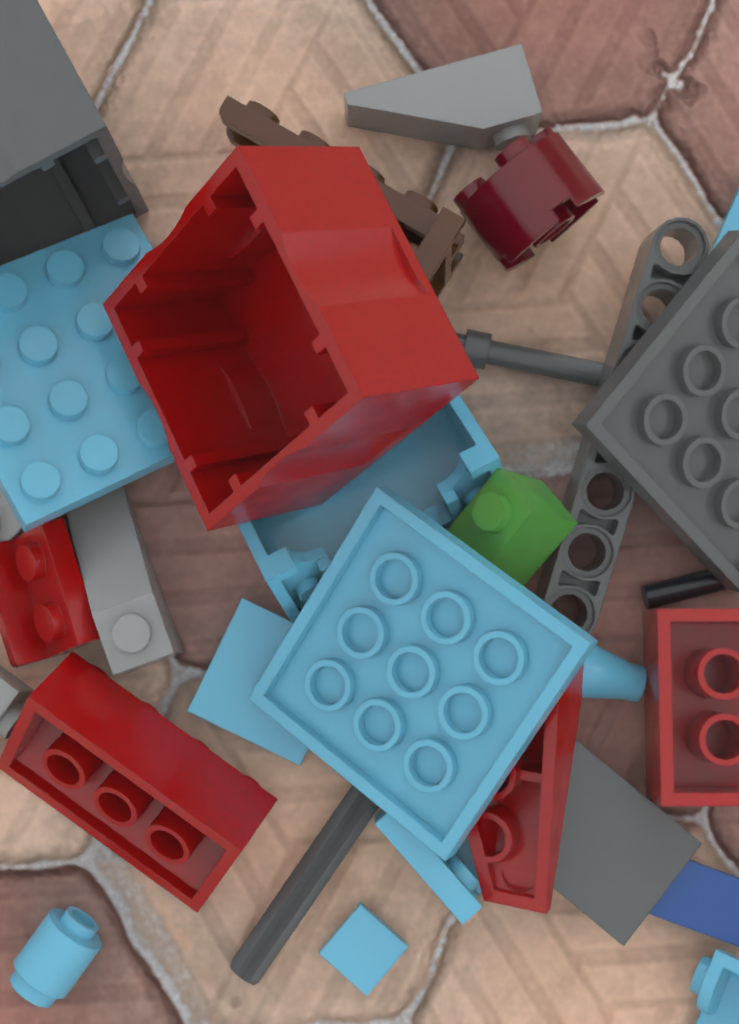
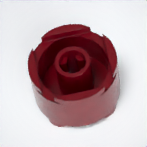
M547 127L529 141L525 136H521L509 144L494 160L500 169L486 181L479 177L468 184L456 195L453 202L460 209V214L466 219L467 223L506 272H509L535 256L529 248L532 244L535 248H538L549 240L554 242L587 214L598 202L597 197L603 195L605 191L561 135Z

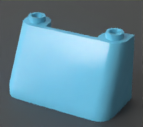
M458 395L323 504L237 525L266 583L293 624L376 487L390 488L447 530L496 469H503L499 455L461 396Z

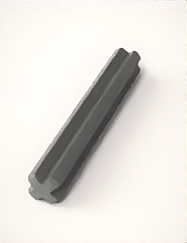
M353 785L233 957L230 968L242 980L252 985L260 982L378 810L379 806Z

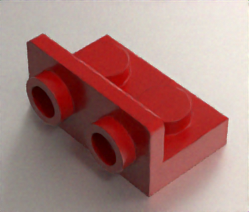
M63 518L50 520L21 534L15 539L0 542V633L9 663L14 668L70 653L100 639Z

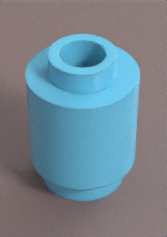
M69 906L66 910L51 909L14 959L15 970L10 976V983L15 991L28 1002L42 1008L51 1007L56 999H64L102 948V941L97 934L99 930L97 922L85 911L74 906Z

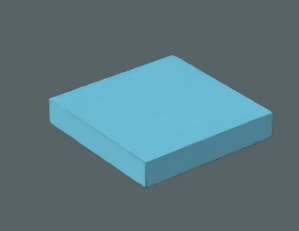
M242 598L187 711L300 766L308 748L248 699L293 624L291 621Z

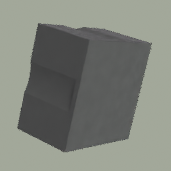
M0 0L1 266L133 213L134 217L137 218L149 211L123 162V158L104 120L38 0Z

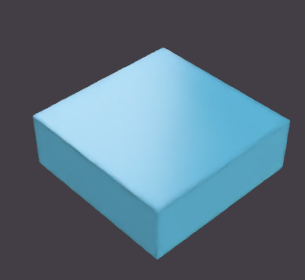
M360 901L319 949V954L367 996L406 951L408 942Z

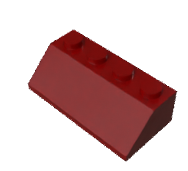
M73 651L28 696L0 757V769L197 913L278 800L263 789L256 780L238 771L213 753L202 741L188 735L159 714L152 705L141 701L109 678L102 669L91 665Z

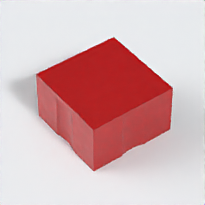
M237 146L187 204L181 218L169 236L160 245L142 257L103 303L136 378L151 399L159 415L168 440L169 449L207 531L323 504L479 379L360 147Z

